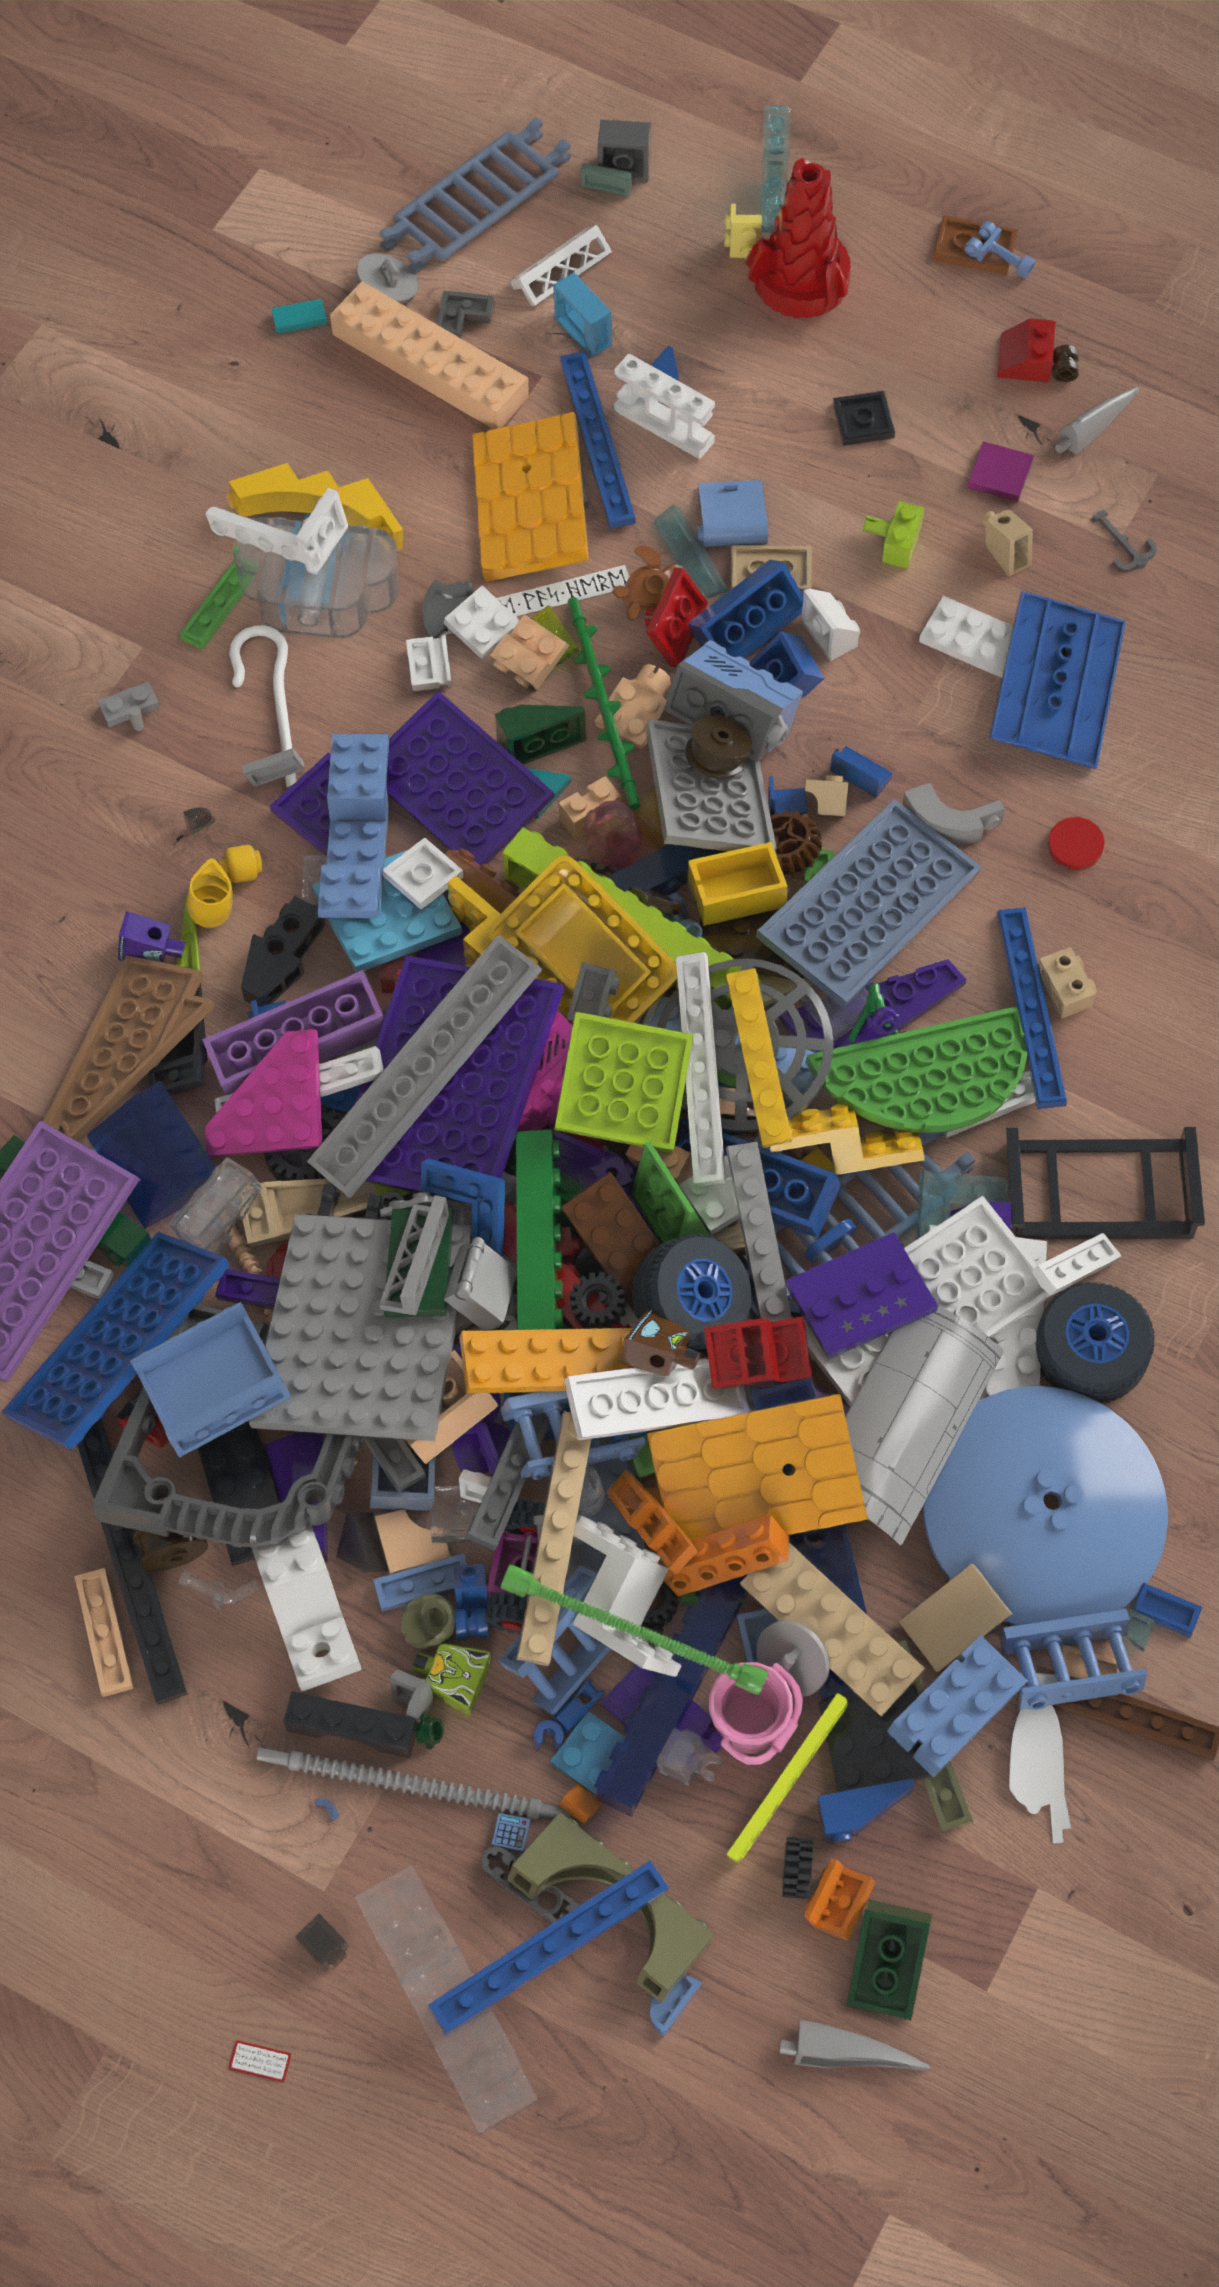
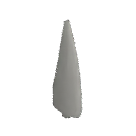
M1135 387L1106 399L1063 427L1057 438L1059 443L1055 445L1056 451L1061 454L1069 449L1077 455L1091 444L1139 392V388Z
M799 2020L796 2042L780 2041L779 2053L794 2055V2064L823 2069L866 2066L929 2071V2065L905 2052L857 2033L820 2023Z

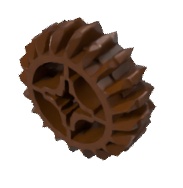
M785 809L784 813L779 814L775 810L773 816H770L777 848L775 853L783 875L790 874L794 878L796 872L799 871L804 874L805 867L813 868L814 860H819L820 851H822L823 846L821 831L815 821L810 820L807 813L800 815L798 810L791 814Z

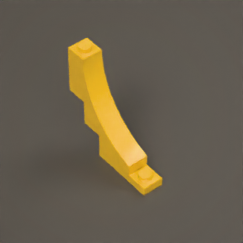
M285 463L229 481L228 504L231 509H235L238 515L243 517L280 511L312 513L318 499L324 495L328 488L338 491L348 526L357 530L368 539L380 536L384 543H388L393 552L403 549V529L369 478L339 487L327 470L298 480L289 464Z

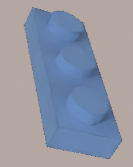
M464 1553L373 1579L382 1612L408 1605L414 1598L425 1594L443 1595L455 1591L453 1568L455 1566L467 1565Z

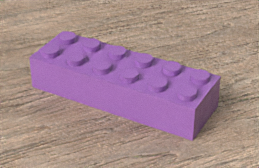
M364 970L202 1040L220 1085L225 1094L228 1095L238 1089L285 1032L317 1030L319 1063L378 1038L384 1016Z

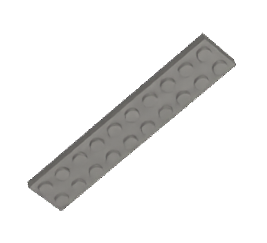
M497 935L307 1162L346 1196L351 1198L542 969L500 935Z

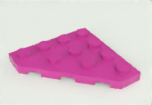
M317 1030L285 1032L205 1126L207 1157L320 1147L322 1144Z

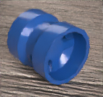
M477 1607L470 1613L465 1609L455 1610L457 1641H466L470 1636H476L479 1639L489 1638L488 1625L484 1621L486 1607Z

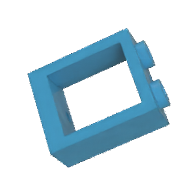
M575 273L561 278L557 283L553 284L554 319L591 358L611 347V310Z

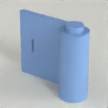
M762 480L698 483L702 525L697 526L698 542H703V547L768 544V522Z

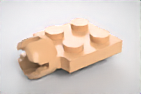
M651 664L643 666L638 676L633 680L623 677L608 699L609 701H620L621 707L613 715L620 739L632 742L635 747L643 750L648 742L645 729L648 719L661 721L667 713L664 711L667 701L664 695L671 685L670 676L660 668L655 674L653 670L656 666ZM600 712L595 719V725L603 729L605 725Z

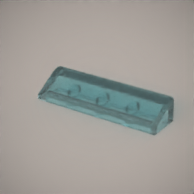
M673 504L653 520L679 566L685 569L706 600L729 589L703 547V544L698 542L697 534L680 508Z

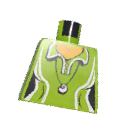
M440 1644L435 1658L418 1653L415 1657L412 1671L427 1676L426 1680L430 1682L433 1697L471 1717L492 1662L491 1653L478 1649Z

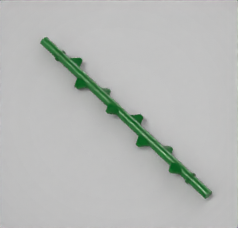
M571 597L567 602L572 615V625L576 629L582 649L574 658L575 664L587 665L593 686L584 692L585 699L597 700L605 725L597 735V739L599 741H610L616 764L607 771L608 777L621 778V787L625 791L629 808L637 810L641 805L635 789L636 782L632 779L626 755L635 747L632 742H624L620 739L613 715L619 710L621 703L620 701L608 700L602 680L611 671L610 665L597 664L590 639L598 631V627L585 624L586 618L582 614L578 598Z

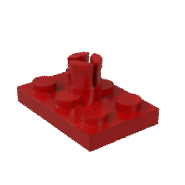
M674 568L657 607H650L645 612L646 616H652V618H644L647 626L645 633L671 667H677L683 661L694 637L687 623L703 612L708 605V601L684 568Z

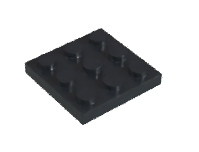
M913 1683L882 1717L856 1693L843 1696L847 1699L848 1707L826 1737L838 1792L912 1778L916 1781L932 1777L913 1758L922 1744L917 1741L913 1748L907 1752L887 1732L892 1723L916 1700ZM833 1699L818 1702L821 1716Z

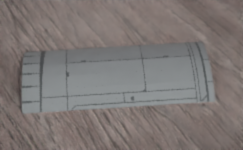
M938 1306L936 1312L902 1326L891 1333L846 1415L867 1517L890 1535L900 1546L909 1533L1003 1355L1001 1348L986 1334L968 1321Z

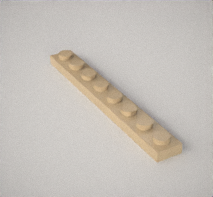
M564 1411L562 1414L532 1573L534 1574L533 1579L539 1581V1584L545 1585L549 1589L552 1588L553 1591L557 1590V1593L561 1592V1594L563 1593L591 1443V1439L578 1440L572 1413ZM528 1595L517 1660L545 1666L550 1664L560 1611L558 1603L554 1604V1601H547L546 1598H540L539 1595H534V1597Z

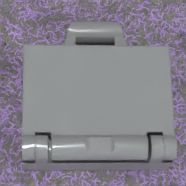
M475 1237L472 1243L469 1241L459 1248L444 1300L483 1331L496 1329L504 1323V1320L513 1321L516 1317L517 1294L513 1292V1287L517 1276V1268L487 1246L482 1238Z

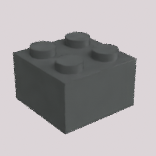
M600 119L598 166L631 172L632 181L648 182L651 162V123Z

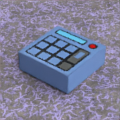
M499 1813L492 1847L499 1846L505 1850L524 1853L531 1822L530 1819Z

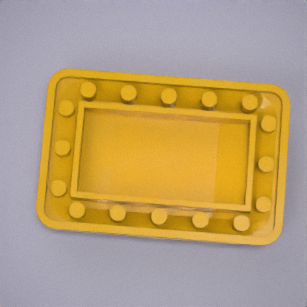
M564 855L556 858L499 915L489 928L488 933L491 941L497 935H500L542 969L535 979L561 983L564 991L557 1010L566 1019L582 962L605 969L616 970V977L620 978V983L616 996L612 994L608 1003V1006L612 1007L610 1018L635 1023L678 979L676 962L570 856Z

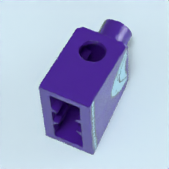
M126 911L119 933L118 960L124 961L126 955L164 963L166 955L182 959L186 942L170 938L171 926L169 924Z

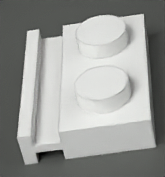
M445 635L436 639L425 637L406 640L412 690L437 689L443 685L452 687Z

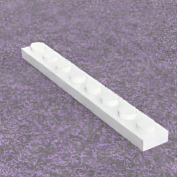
M705 952L676 957L681 1029L683 1033L693 1034L686 1075V1092L693 1182L697 1187L726 1182L708 956Z

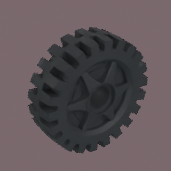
M321 1104L323 1143L341 1122L342 1118H339L337 1112L333 1109L329 1111L327 1106ZM318 1148L264 1153L267 1166L277 1181L279 1179L281 1181L326 1179L307 1162Z

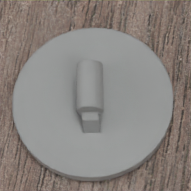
M369 254L364 256L357 265L356 277L359 283L363 281L400 304L407 303L415 297L418 290L417 278L408 266L400 260L385 254Z
M782 1620L772 1623L760 1634L756 1650L758 1662L770 1668L774 1663L782 1666L799 1685L802 1697L814 1694L825 1684L829 1675L828 1655L822 1642L810 1629L794 1621ZM788 1685L792 1696H794L791 1687Z

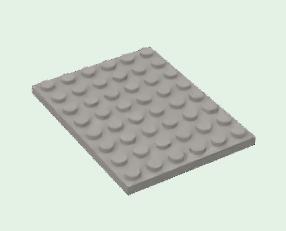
M295 1214L265 1346L291 1398L250 1419L249 1424L251 1428L426 1441L436 1440L459 1311L447 1303L446 1316H384V1310H380L379 1303L386 1286L391 1220ZM453 1224L449 1281L459 1248L465 1243L471 1242L472 1225Z

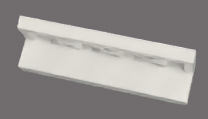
M597 225L587 227L511 279L509 283L514 290L522 289L531 306H535L553 293V286L548 288V284L553 285L557 283L549 280L553 267L562 269L561 278L569 276L567 275L568 271L578 276L612 251ZM595 238L602 249V252L597 255L588 253L589 244ZM573 253L582 256L580 267L577 269L569 267L570 256ZM534 280L543 282L542 292L537 297L534 296L529 287V284Z

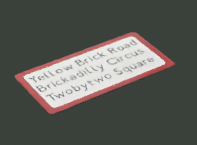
M236 2040L228 2069L284 2082L291 2053Z

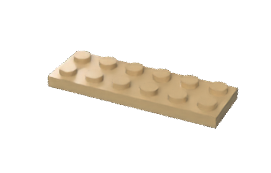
M790 1543L787 1562L750 1573L740 1583L778 1621H794L810 1629L822 1642L827 1652L829 1669L881 1717L925 1670L918 1661Z

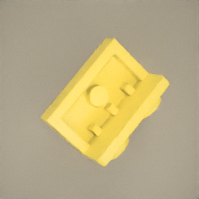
M731 204L730 214H725V230H730L725 231V247H730V258H746L751 248L761 238L762 215H736V204Z

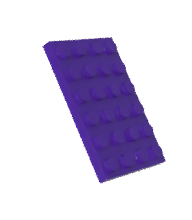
M439 690L389 738L387 794L446 848L451 850L463 848L475 856L473 861L480 866L482 864L487 865L518 834L522 827H525L555 797L554 792Z

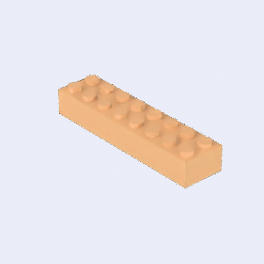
M363 281L330 314L332 334L492 429L502 428L529 398L528 377Z

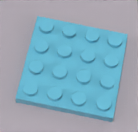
M406 851L385 858L384 868ZM385 878L383 881L381 916H377V918H327L355 973L362 970L365 971L462 934L461 926L443 893L421 910ZM320 882L312 885L317 901L319 900Z

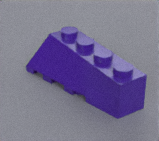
M323 1433L290 1434L264 1446L280 1503L286 1500L288 1492L295 1481L302 1476L312 1474L325 1441ZM315 1502V1503H312L311 1505H316V1504H319L320 1502ZM327 1522L321 1525H311L325 1562H328Z

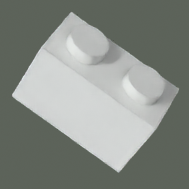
M809 588L804 590L801 623L827 658L832 661L857 648L860 628L854 620H850L847 616L843 604L839 600L836 601L830 592Z

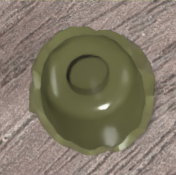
M425 1594L414 1598L409 1602L401 1615L403 1623L400 1631L406 1636L405 1641L415 1648L423 1649L434 1648L444 1644L455 1632L454 1610L449 1602L438 1594Z

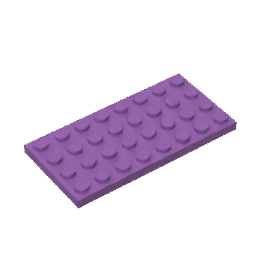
M41 1120L0 1180V1378L7 1383L140 1180L134 1174Z

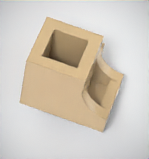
M826 775V781L806 779L805 791L813 793L818 801L817 814L845 816L848 782H842L843 776Z

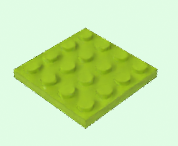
M575 1012L554 1130L644 1147L645 1143L651 1142L656 1150L673 1152L693 1034Z

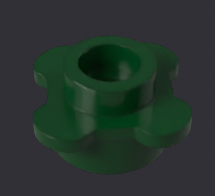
M423 1712L415 1729L416 1741L424 1743L427 1749H432L435 1744L440 1743L444 1734L442 1721L439 1718H431L428 1712Z

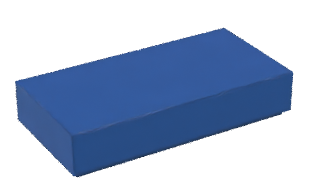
M1143 1583L1131 1614L1191 1638L1202 1607Z

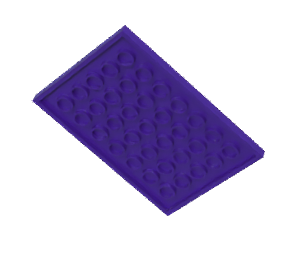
M412 956L405 957L375 1044L381 1053L383 1069L389 1065L470 967ZM540 979L533 980L364 1182L415 1193L427 1192L421 1190V1162L428 1158L497 1178L502 1177L564 991L561 983ZM375 1080L361 1084L355 1104ZM430 1193V1195L433 1196V1197H434V1196L444 1197V1196H441V1195H437V1194H434V1193ZM446 1197L447 1200H452V1201H456V1202L465 1203V1202H462V1201H458V1200H455V1199H451V1198Z

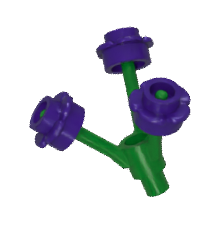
M879 984L868 986L867 1004L864 1005L858 1021L848 1039L839 1036L836 1043H833L834 1049L855 1044L853 1041L867 1016H873L872 1023L874 1024L873 1029L879 1034H899L897 1025L900 1024L901 1018L892 1008L885 1007L884 996L880 994Z

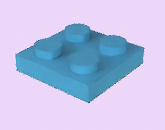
M587 1711L551 1759L550 1765L603 1801L638 1754L640 1748L594 1714Z

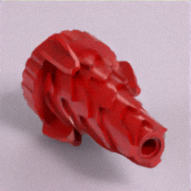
M804 157L794 162L790 181H787L784 205L780 204L779 216L775 217L774 232L770 233L769 239L760 238L746 257V266L750 268L748 278L755 283V290L759 297L775 312H780L782 315L792 316L793 318L821 316L837 307L848 294L851 260L848 251L842 245V242L837 239L836 217L832 213L830 170H825L819 164L807 161Z

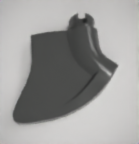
M436 579L432 582L425 594L422 611L427 637L436 639L448 628L444 624V618L463 603L467 596H471L474 593L471 582L444 584Z

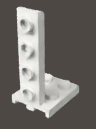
M330 488L318 499L315 509L309 518L304 520L302 528L297 535L217 507H210L205 513L210 528L217 535H226L242 544L248 543L259 547L265 552L271 551L280 554L288 560L300 561L305 564L307 572L315 575L318 574L348 528L338 491Z

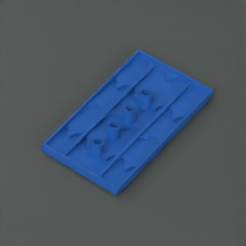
M1021 591L989 739L1047 755L1054 759L1068 761L1082 767L1096 769L1126 621ZM1061 651L1066 652L1067 657H1063Z

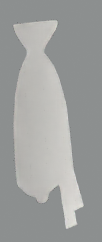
M1036 1673L1039 1685L1058 1683L1056 1675ZM1048 1705L1040 1710L1023 1709L1018 1714L1010 1753L1009 1789L1016 1799L1027 1807L1028 1812L1031 1814L1039 1813L1041 1807L1050 1804L1054 1844L1064 1843L1063 1829H1070L1071 1824L1064 1792L1063 1739L1055 1709L1052 1705Z

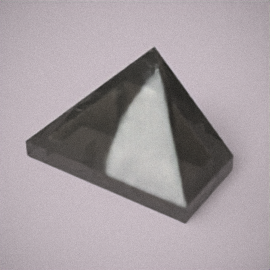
M350 1512L347 1514L336 1557L364 1572L389 1571L373 1512Z

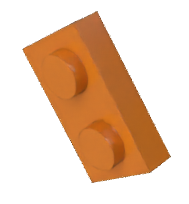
M832 1858L828 1866L821 1872L820 1883L814 1895L809 1898L806 1904L804 1917L815 1929L848 1941L876 1882L872 1877L845 1868L838 1860Z

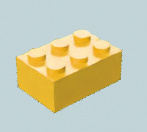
M772 842L688 860L689 884L694 899L697 901V907L704 926L780 909L787 903V884Z

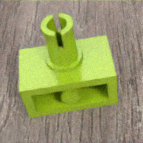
M898 501L893 519H890V521L866 515L862 532L885 537L883 563L908 569L922 528L925 507Z

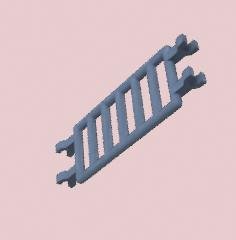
M536 117L517 135L511 131L505 132L395 213L393 221L396 224L380 232V236L385 239L381 242V246L386 251H390L397 241L406 234L411 235L424 247L420 250L413 251L407 255V259L412 262L408 265V268L415 275L435 256L439 260H446L557 177L559 171L556 166L571 159V155L566 152L570 149V144L563 139L555 146L552 152L542 157L528 145L530 142L538 141L543 137V133L538 130L543 126V122ZM510 143L545 171V173L535 180L502 153L500 149ZM491 156L527 186L516 193L481 163ZM473 170L509 200L498 207L466 181L463 176ZM454 183L490 214L479 221L444 190ZM436 197L471 228L461 235L425 204ZM417 211L450 238L452 242L442 249L406 218Z
M919 1132L922 1147L936 1141L943 1136V1133ZM923 1149L925 1160L918 1162L943 1189L942 1192L932 1199L924 1193L900 1164L887 1166V1169L921 1206L908 1216L868 1170L837 1175L841 1183L837 1197L875 1240L893 1232L898 1238L958 1194V1188L953 1182L960 1176H964L973 1170L971 1164L975 1162V1159L969 1152L964 1153L955 1163L942 1171ZM857 1176L898 1223L884 1232L844 1187L845 1184ZM829 1212L824 1225L831 1230L839 1223ZM773 1222L775 1235L786 1227ZM790 1228L806 1248L816 1241L813 1236ZM849 1235L840 1241L848 1252L859 1248ZM776 1238L782 1264L793 1276L805 1272ZM823 1252L818 1256L817 1260L820 1264L832 1260V1258L826 1252ZM746 1254L745 1256H743V1259L745 1260L743 1265L746 1270H749V1264ZM786 1287L788 1301L790 1302L793 1298Z

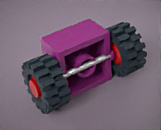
M524 1499L516 1501L504 1529L505 1532H503L495 1549L487 1587L488 1604L484 1619L485 1623L492 1628H498L500 1631L506 1630L511 1634L513 1632L518 1633V1635L521 1634L528 1594L522 1597L500 1587L510 1564L531 1574L533 1573L538 1546L537 1525H534L533 1517L544 1514V1502L536 1503L534 1500L527 1502Z

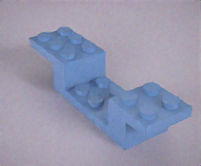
M332 734L327 794L330 828L327 864L321 865L318 900L319 918H377V916H381L384 881L382 870L385 866L389 809L386 787L389 752L388 734Z

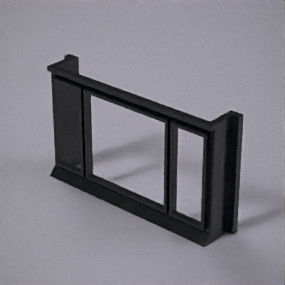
M1184 1127L1180 1139L1019 1140L1018 1128H1006L1012 1227H1015V1237L1026 1239H1092L1104 1233L1108 1239H1193L1198 1226L1205 1225L1196 1127ZM1140 1152L1146 1221L1061 1222L1056 1153ZM1150 1152H1179L1185 1221H1156ZM1020 1153H1046L1051 1222H1025Z

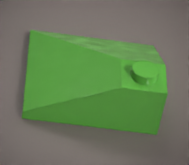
M645 1143L631 1196L654 1233L660 1236L661 1244L690 1234H702L710 1237V1232L701 1222L652 1143Z

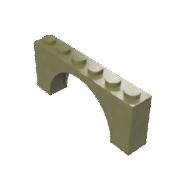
M559 1813L512 1865L507 1880L533 1900L542 1891L560 1882L586 1879L611 1886L634 1870L626 1860L617 1858L607 1850L602 1841L592 1838L584 1832L575 1820ZM664 1894L639 1909L648 1931L649 1954L647 1963L642 1968L636 1984L661 2004L707 1950L714 1936V1933L709 1930L703 1921L693 1918L684 1911L678 1901L669 1899Z

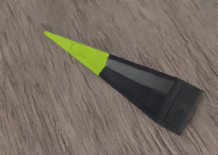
M187 895L180 940L186 943L182 959L177 958L176 965L200 970L196 923L188 912ZM201 983L194 996L202 997ZM204 1018L160 1061L158 1066L149 1071V1095L151 1097L159 1099L204 1085V1064L208 1061L207 1050L202 1040L206 1038Z

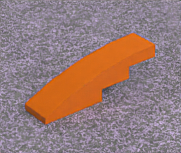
M627 1469L606 1491L627 1523L639 1532L646 1544L658 1553L668 1569L675 1574H678L698 1552L670 1515Z

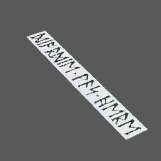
M623 565L496 599L517 617L567 604L568 599L571 597L582 600L612 592L616 586H625L629 574L626 566ZM447 628L440 636L453 632Z

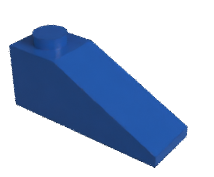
M913 1778L818 1796L816 1804L824 1841L833 1840V1844L851 1841L852 1836L859 1834L912 1793L915 1785Z

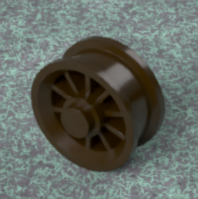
M705 716L698 719L692 728V738L688 740L685 747V756L688 762L702 774L713 778L728 779L739 775L744 768L745 757L749 754L752 747V739L747 730L739 723L726 717Z
M137 1530L133 1535L135 1545L142 1549L141 1565L146 1571H163L182 1566L197 1559L208 1549L206 1539L201 1540L189 1535L183 1536L176 1532H170L169 1537Z

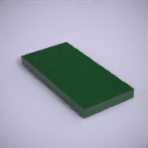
M412 1208L392 1209L386 1283ZM448 1208L449 1218L416 1316L384 1310L385 1317L446 1316L447 1302L444 1298L449 1285L454 1218L453 1208ZM418 1216L416 1224L420 1229L424 1227L427 1216ZM419 1239L408 1245L411 1254L415 1253ZM411 1264L400 1269L399 1274L403 1279L407 1278ZM403 1289L392 1294L390 1301L401 1303L400 1295Z

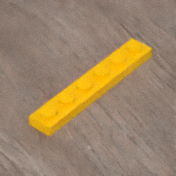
M756 968L726 974L762 1148L792 1142Z

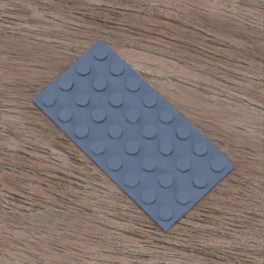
M894 799L757 931L755 937L845 1008L979 874L982 867Z

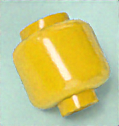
M251 845L229 847L224 852V858L219 859L220 866L232 883L256 880L258 873L262 872L259 850H254Z

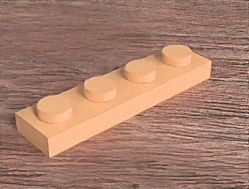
M102 1568L74 1576L102 1697L134 1689L106 1569Z

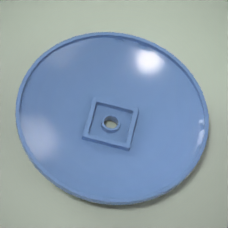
M1045 1386L1009 1389L977 1402L922 1506L923 1524L933 1556L949 1581L952 1580L969 1565L975 1564L1013 1615L1003 1622L1012 1626L1124 1608L1139 1594L1142 1584H1147L1156 1570L1163 1553L1168 1527V1505L1163 1480L1153 1456L1139 1435L1125 1420L1100 1402L1070 1390ZM1052 1494L1056 1496L1059 1501L1058 1509L1051 1510L1047 1508L1043 1502L1044 1495Z

